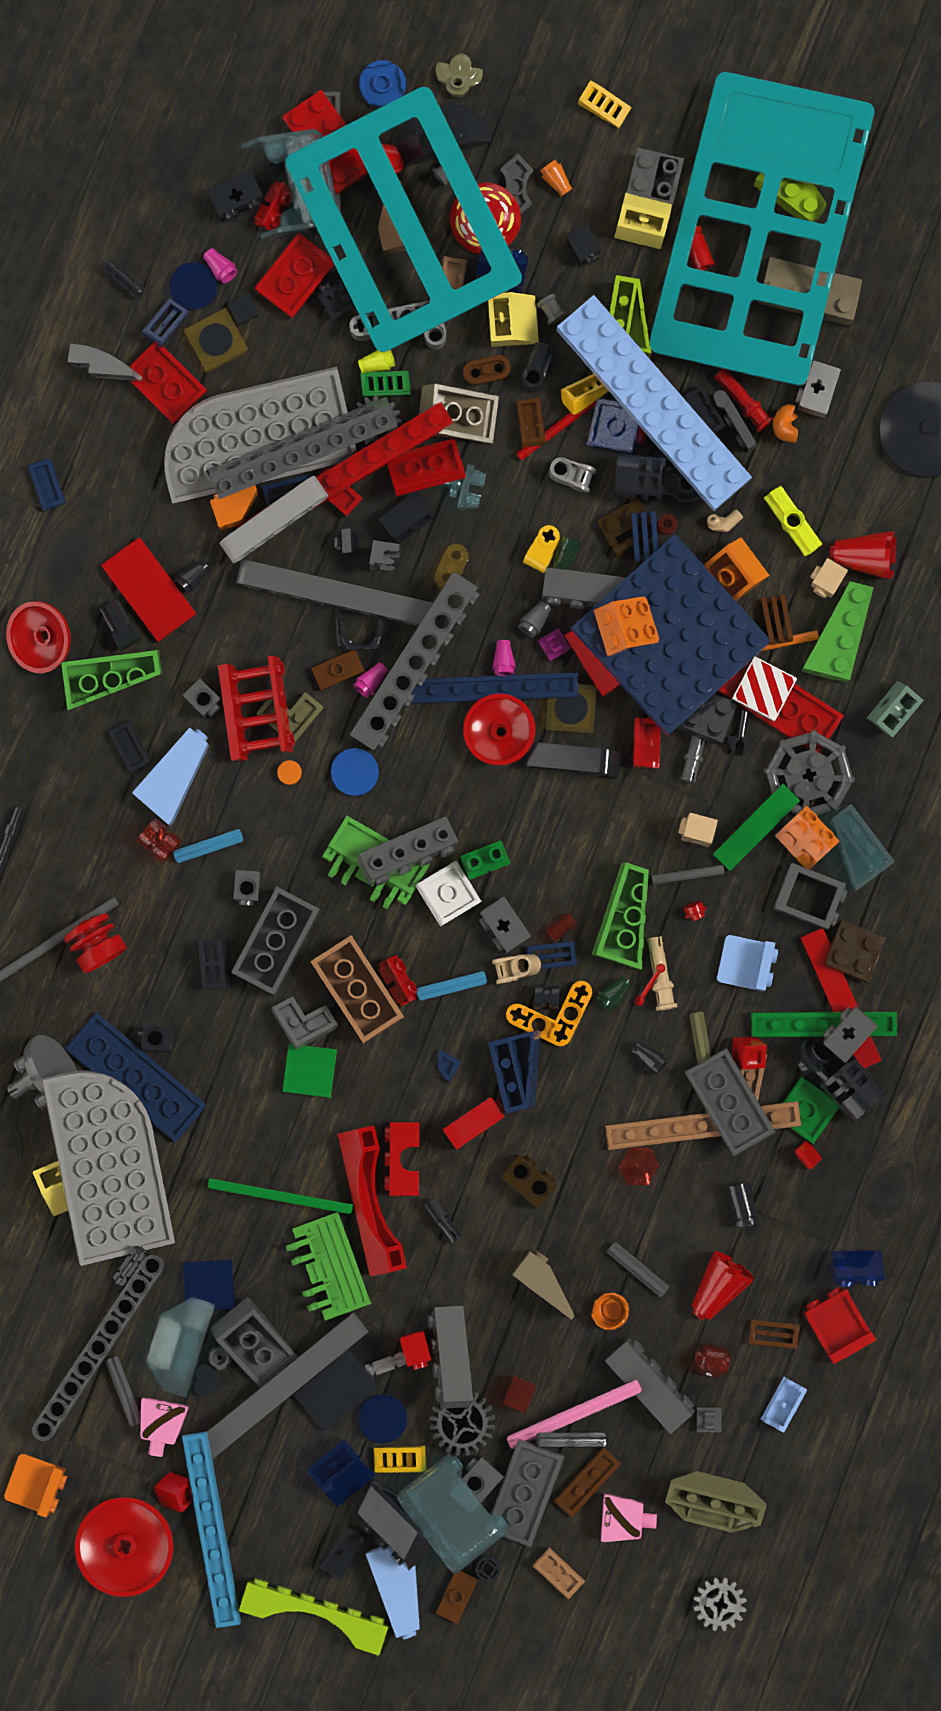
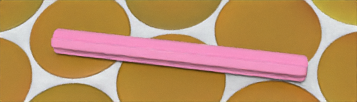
M634 1380L507 1437L509 1446L515 1448L519 1438L528 1442L536 1439V1434L539 1432H552L632 1397L642 1391L641 1386L637 1380Z

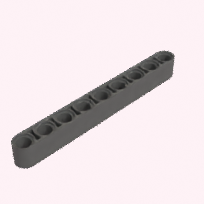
M241 560L236 584L243 587L341 608L373 617H382V619L419 627L433 605L432 602L248 560ZM437 616L435 622L439 628L443 629L445 627L447 616Z
M149 1255L142 1260L34 1423L32 1433L37 1440L46 1441L55 1435L163 1272L164 1261L160 1256ZM149 1259L158 1261L159 1269L157 1272L152 1273L147 1270L146 1264ZM136 1279H141L145 1282L146 1288L142 1293H137L133 1289V1283ZM122 1300H129L131 1302L132 1310L129 1313H123L120 1310L119 1304ZM109 1320H114L118 1323L119 1329L115 1334L109 1333L106 1329V1324ZM95 1341H102L104 1343L105 1350L102 1354H97L93 1351L92 1345ZM82 1361H87L91 1365V1372L88 1375L82 1374L79 1370V1364ZM68 1382L77 1384L78 1391L75 1395H70L66 1392L65 1386ZM55 1402H59L64 1406L62 1415H55L53 1413L52 1405ZM40 1423H47L50 1426L51 1432L48 1436H43L39 1433L38 1427Z
M354 1312L207 1431L212 1459L369 1332Z

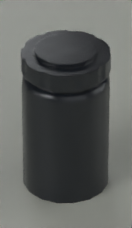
M750 1182L726 1187L733 1220L735 1221V1228L752 1226L755 1223H759L758 1218H756L757 1213Z

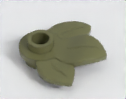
M460 53L451 60L450 64L438 62L436 65V76L441 83L446 85V89L451 96L459 98L463 97L470 87L480 83L483 70L471 68L469 57L464 53Z

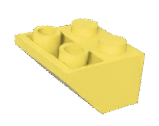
M625 193L614 238L661 249L672 204Z
M509 292L502 293L488 300L491 347L539 343L534 295Z
M58 1161L33 1171L39 1189L53 1216L68 1211Z

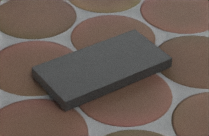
M727 1048L685 1072L733 1157L776 1133Z
M519 1438L485 1530L531 1547L565 1455L544 1447H538L536 1444Z

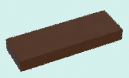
M603 1447L554 1501L572 1518L616 1471L621 1463Z

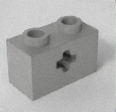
M813 361L804 390L799 388L795 402L799 403L797 410L825 419L841 369ZM816 384L820 385L818 394L814 393Z

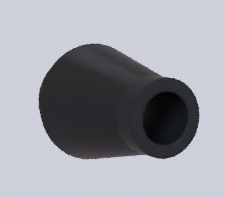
M199 560L194 565L178 573L174 582L183 593L188 594L196 589L210 569L204 561Z
M638 1042L631 1051V1054L638 1059L650 1074L658 1075L668 1061L664 1058V1054L643 1045L641 1042Z

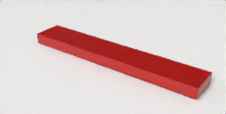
M819 929L801 937L800 939L832 1011L843 1012L848 1006L851 1009L855 1005L857 1006L844 974L823 965L830 948V943L824 929ZM871 1036L852 1055L865 1068L882 1061Z

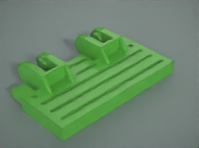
M346 816L322 858L332 862L335 855H339L328 876L333 878L344 861L350 865L341 881L342 884L346 885L357 866L360 867L357 862L359 854L390 840ZM430 864L420 867V865L414 866L409 873L403 876L396 874L389 877L390 880L375 888L370 900L375 902L385 885L392 889V891L386 897L383 907L385 909L389 908L399 890L402 892L397 901L406 906L416 889L415 885L421 881ZM359 868L355 877L368 884L361 868Z
M338 1212L293 1228L295 1238L304 1235L307 1238L287 1245V1251H293L309 1244L312 1253L293 1258L291 1260L292 1266L315 1258L314 1262L305 1266L312 1284L320 1281L324 1283L303 1291V1296L310 1297L323 1290H326L328 1296L326 1300L314 1302L307 1306L309 1311L331 1304L332 1307L322 1310L325 1320L371 1304Z

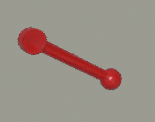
M660 963L656 966V972L641 995L635 998L634 1003L641 1006L644 1003V997L660 973L665 971L664 964Z

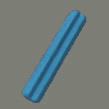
M236 829L174 850L173 855L175 861L181 863L243 841L241 831Z
M481 971L417 988V997L422 1001L484 985L487 983L486 975Z

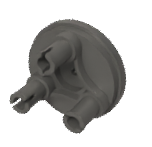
M37 1035L28 1042L23 1056L14 1060L16 1070L21 1072L23 1076L8 1085L7 1089L8 1092L17 1089L10 1094L13 1098L17 1099L28 1090H35L37 1088L41 1094L36 1096L35 1102L40 1109L44 1110L47 1108L41 1078L77 1071L68 1053L58 1042L46 1035Z

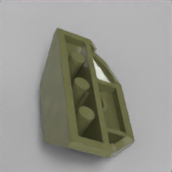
M698 1471L671 1480L665 1500L684 1521L731 1533L745 1530L752 1526H761L767 1505L745 1483Z

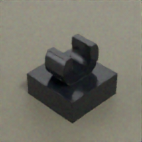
M351 528L342 529V537L332 538L333 548L342 549L344 554L350 556L360 555L359 531Z

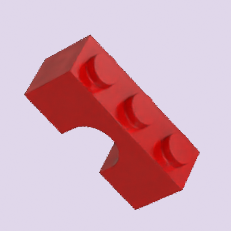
M390 1122V1127H385V1142H390V1152H385V1166H390V1176H385V1191H390V1196H419V1171L404 1169L400 1163V1156L406 1148L419 1147L420 1123Z

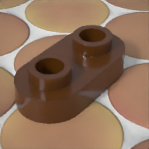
M501 355L473 360L465 365L463 376L465 381L473 386L501 381L507 378L510 373V362ZM500 365L503 370L497 373L494 371V367ZM473 370H477L480 373L477 378L471 376Z

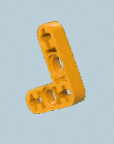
M585 981L574 983L556 1021L521 1004L511 1005L507 1009L506 1018L510 1024L526 1032L534 1031L532 1028L533 1020L541 1018L545 1021L546 1027L541 1032L540 1038L556 1046H565L571 1040L591 998L592 988ZM584 985L588 995L587 997H581L579 1003L584 1005L580 1008L577 1004L568 1001L570 997L575 1000L577 992L574 991L575 988H580ZM567 1007H574L578 1011V1016L575 1020L570 1021L564 1017V1010ZM517 1008H520L522 1010L521 1014L526 1017L528 1012L532 1013L533 1016L528 1022V1027L522 1025L525 1022L522 1019L513 1021V1015L510 1014L511 1010L516 1011ZM561 1019L564 1023L573 1025V1028L570 1030L567 1027L564 1033L567 1039L557 1042L554 1032L561 1030L563 1025L558 1024Z

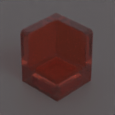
M630 1148L619 1168L627 1185H649L659 1164L651 1148Z
M513 1375L503 1404L526 1413L536 1386Z

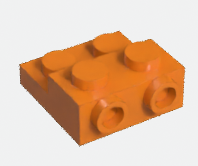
M808 806L800 811L775 835L806 869H810L840 842Z

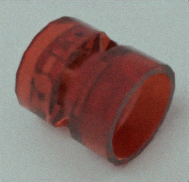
M157 818L143 830L136 840L146 850L151 849V855L161 864L173 854V851L182 842L173 832L168 833L167 827Z

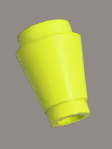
M377 350L358 360L362 373L390 370V367L395 366L391 350L387 352Z

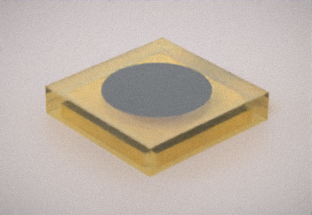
M226 308L184 329L206 373L248 352V348Z
M578 684L579 697L548 698L545 731L593 734L596 686Z

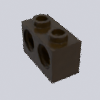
M527 1154L524 1157L518 1155L501 1175V1178L538 1209L556 1188L553 1184L556 1179L545 1170L541 1174L534 1168L537 1163ZM517 1165H524L527 1168L528 1174L525 1178L518 1179L514 1176L513 1171ZM538 1180L543 1181L546 1185V1191L541 1195H536L532 1191L533 1183Z

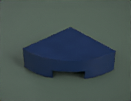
M440 1050L437 1057V1066L442 1077L450 1082L461 1061Z

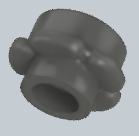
M222 1346L210 1349L208 1357L210 1366L222 1370L226 1368L227 1364L231 1363L232 1357ZM218 1355L222 1356L221 1360H218Z

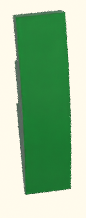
M782 784L726 840L713 856L730 872L800 800Z

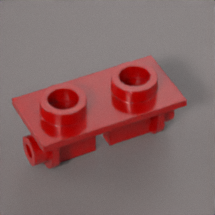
M275 181L274 185L271 184L264 199L271 204L270 206L262 204L254 218L256 226L260 228L265 227L272 234L280 224L281 217L286 207L290 204L294 193L284 182L281 184Z
M397 955L378 964L381 968L379 972L386 985L393 981L396 984L389 989L396 1004L399 1003L402 1007L418 999L417 987L406 974V966Z

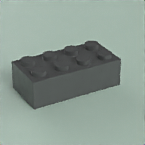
M276 887L231 973L276 996L317 919L320 909Z

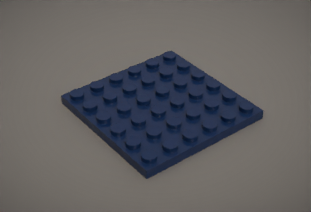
M676 534L570 628L666 736L673 732L770 643L767 635ZM645 597L650 606L659 641L655 644L634 647L616 655L607 656L594 610L613 601Z

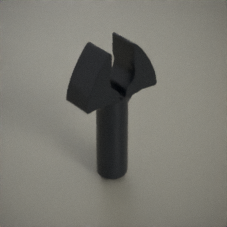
M746 709L740 710L737 734L733 737H727L729 748L733 754L735 753V744L741 739V742L744 744L742 756L750 749L754 740H750L746 736L749 711Z

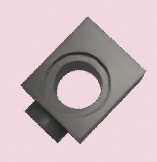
M198 679L183 694V697L204 718L207 715L212 717L221 708L219 705L221 699L201 679ZM202 694L210 696V702L206 706H201L197 703L198 697Z
M236 870L234 900L239 901V905L253 906V902H259L260 872ZM245 882H250L254 886L253 892L249 895L242 894L240 890L241 885Z

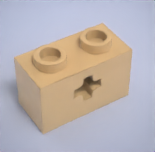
M689 813L687 818L683 817L678 833L682 834L681 840L709 847L712 844L718 820Z

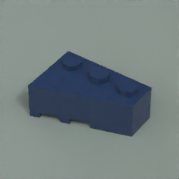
M541 1030L489 1042L505 1113L535 1107Z

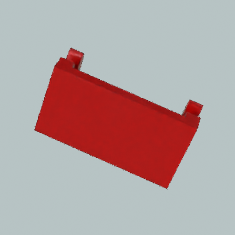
M635 718L633 768H660L661 729L651 718Z

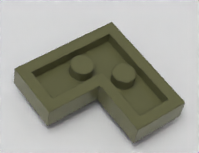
M306 692L291 710L287 708L290 732L294 735L295 743L324 709L322 705ZM274 698L268 699L256 715L276 713ZM277 722L269 723L278 732Z

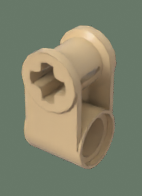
M534 954L492 960V964L496 966L497 984L533 976L541 968V961ZM525 960H527L529 963V968L527 971L524 968Z

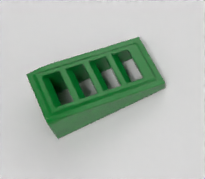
M408 371L361 373L363 400L366 397L373 399L374 395H377L378 398L411 395ZM402 377L403 390H398L397 378ZM389 378L393 380V390L388 388ZM378 379H383L384 390L379 391ZM369 380L374 382V391L369 390Z

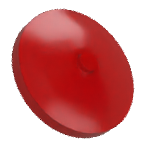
M132 1497L113 1498L96 1506L82 1521L75 1540L76 1560L84 1577L98 1590L119 1597L138 1595L155 1586L167 1572L174 1548L170 1526L161 1512L148 1502Z

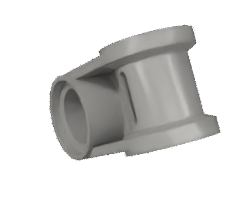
M560 457L551 463L549 476L555 482L567 485L580 492L589 493L592 475L596 474L597 470L586 464ZM558 464L565 466L566 474L557 475L554 472V466ZM585 474L583 482H581V478Z

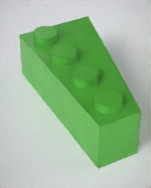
M849 582L801 672L843 683L850 681L873 587Z
M159 650L61 662L67 710L82 706L162 674Z
M627 862L621 863L592 955L642 970L643 933L649 870Z

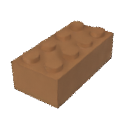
M352 935L310 961L363 1044L404 1018Z

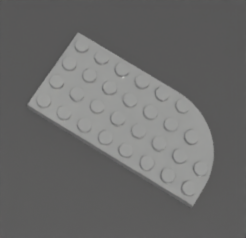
M337 367L219 394L205 399L189 409L174 426L165 449L164 468L172 504L217 493L210 479L209 469L348 413ZM355 444L265 481L337 465L357 453Z
M73 1071L41 1078L80 1266L128 1255L134 1246L143 1247L145 1250L175 1243L151 1121L138 1097L126 1085L113 1077L92 1071Z

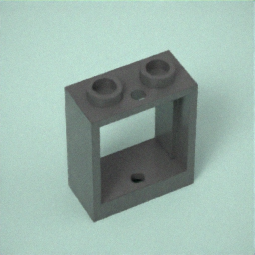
M791 863L773 910L828 930L830 925L835 926L839 913L835 911L839 903H844L848 892L844 890L846 884ZM798 874L837 888L825 921L786 906Z

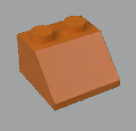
M741 537L725 546L704 564L706 569L735 601L742 598L770 576Z

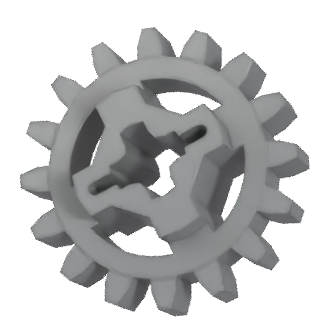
M714 1577L713 1584H710L707 1580L704 1581L706 1588L698 1587L697 1589L701 1595L694 1596L693 1598L699 1602L698 1605L693 1606L694 1610L701 1612L697 1615L698 1620L705 1618L703 1625L707 1627L711 1623L714 1631L717 1630L718 1626H721L723 1631H726L727 1624L734 1628L735 1619L742 1621L739 1613L746 1612V1608L741 1606V1603L746 1602V1598L739 1597L743 1590L741 1588L734 1589L736 1587L735 1581L731 1582L730 1585L727 1584L726 1577L723 1578L722 1582H719L717 1577ZM718 1588L717 1593L712 1596H706L711 1590ZM728 1590L734 1594L736 1603L729 1601L727 1598ZM722 1596L726 1606H721L720 1610L717 1611L714 1601L718 1602ZM704 1605L712 1609V1618L706 1614ZM733 1612L729 1618L722 1620L723 1615Z

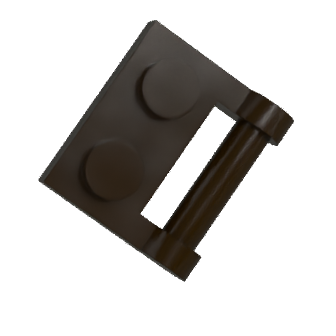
M639 498L597 520L599 528L617 558L623 556V552L634 547L633 536L620 544L617 543L616 538L633 529L632 513L646 512ZM647 517L648 539L650 537L653 538L650 517ZM637 518L638 526L642 524V518ZM642 531V532L638 533L639 543L643 542V531Z

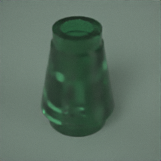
M563 536L562 540L558 542L552 568L567 570L580 552L579 547L581 543Z
M620 976L619 979L599 991V996L596 1000L605 1010L610 1012L612 1009L617 1008L631 987V984L623 976Z

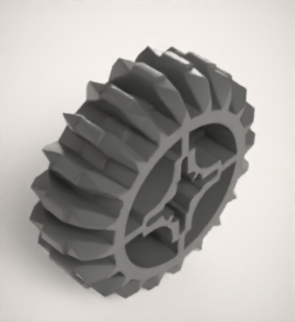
M477 1392L473 1394V1402L470 1407H465L463 1412L459 1414L446 1410L447 1408L440 1409L437 1406L432 1408L433 1411L438 1413V1416L430 1415V1420L437 1421V1424L430 1425V1430L438 1429V1432L432 1437L437 1439L441 1436L442 1440L438 1443V1446L442 1447L445 1443H448L449 1445L446 1449L448 1453L452 1447H456V1455H460V1448H465V1455H469L468 1447L471 1446L475 1452H478L479 1449L476 1444L479 1442L485 1447L487 1443L482 1438L484 1436L489 1439L492 1438V1434L486 1432V1430L495 1429V1425L488 1424V1420L495 1419V1416L486 1415V1412L490 1411L492 1407L489 1405L483 1408L482 1405L486 1402V1399L482 1398L477 1402ZM474 1406L482 1415V1428L474 1424L470 1419ZM469 1411L466 1416L468 1418L466 1422H469V1425L474 1428L463 1426L456 1434L458 1423H455V1419L451 1418V1416L461 1419ZM442 1417L448 1419L454 1425L451 1438L445 1434L442 1428ZM464 1431L478 1434L471 1441L457 1442Z

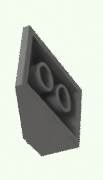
M248 1297L210 1327L216 1341L260 1388L297 1358V1355Z

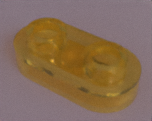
M452 544L445 550L435 573V583L441 590L447 583L442 579L444 574L452 575L453 572L462 575L468 561V552L464 546ZM459 552L461 557L455 560L452 558V553Z

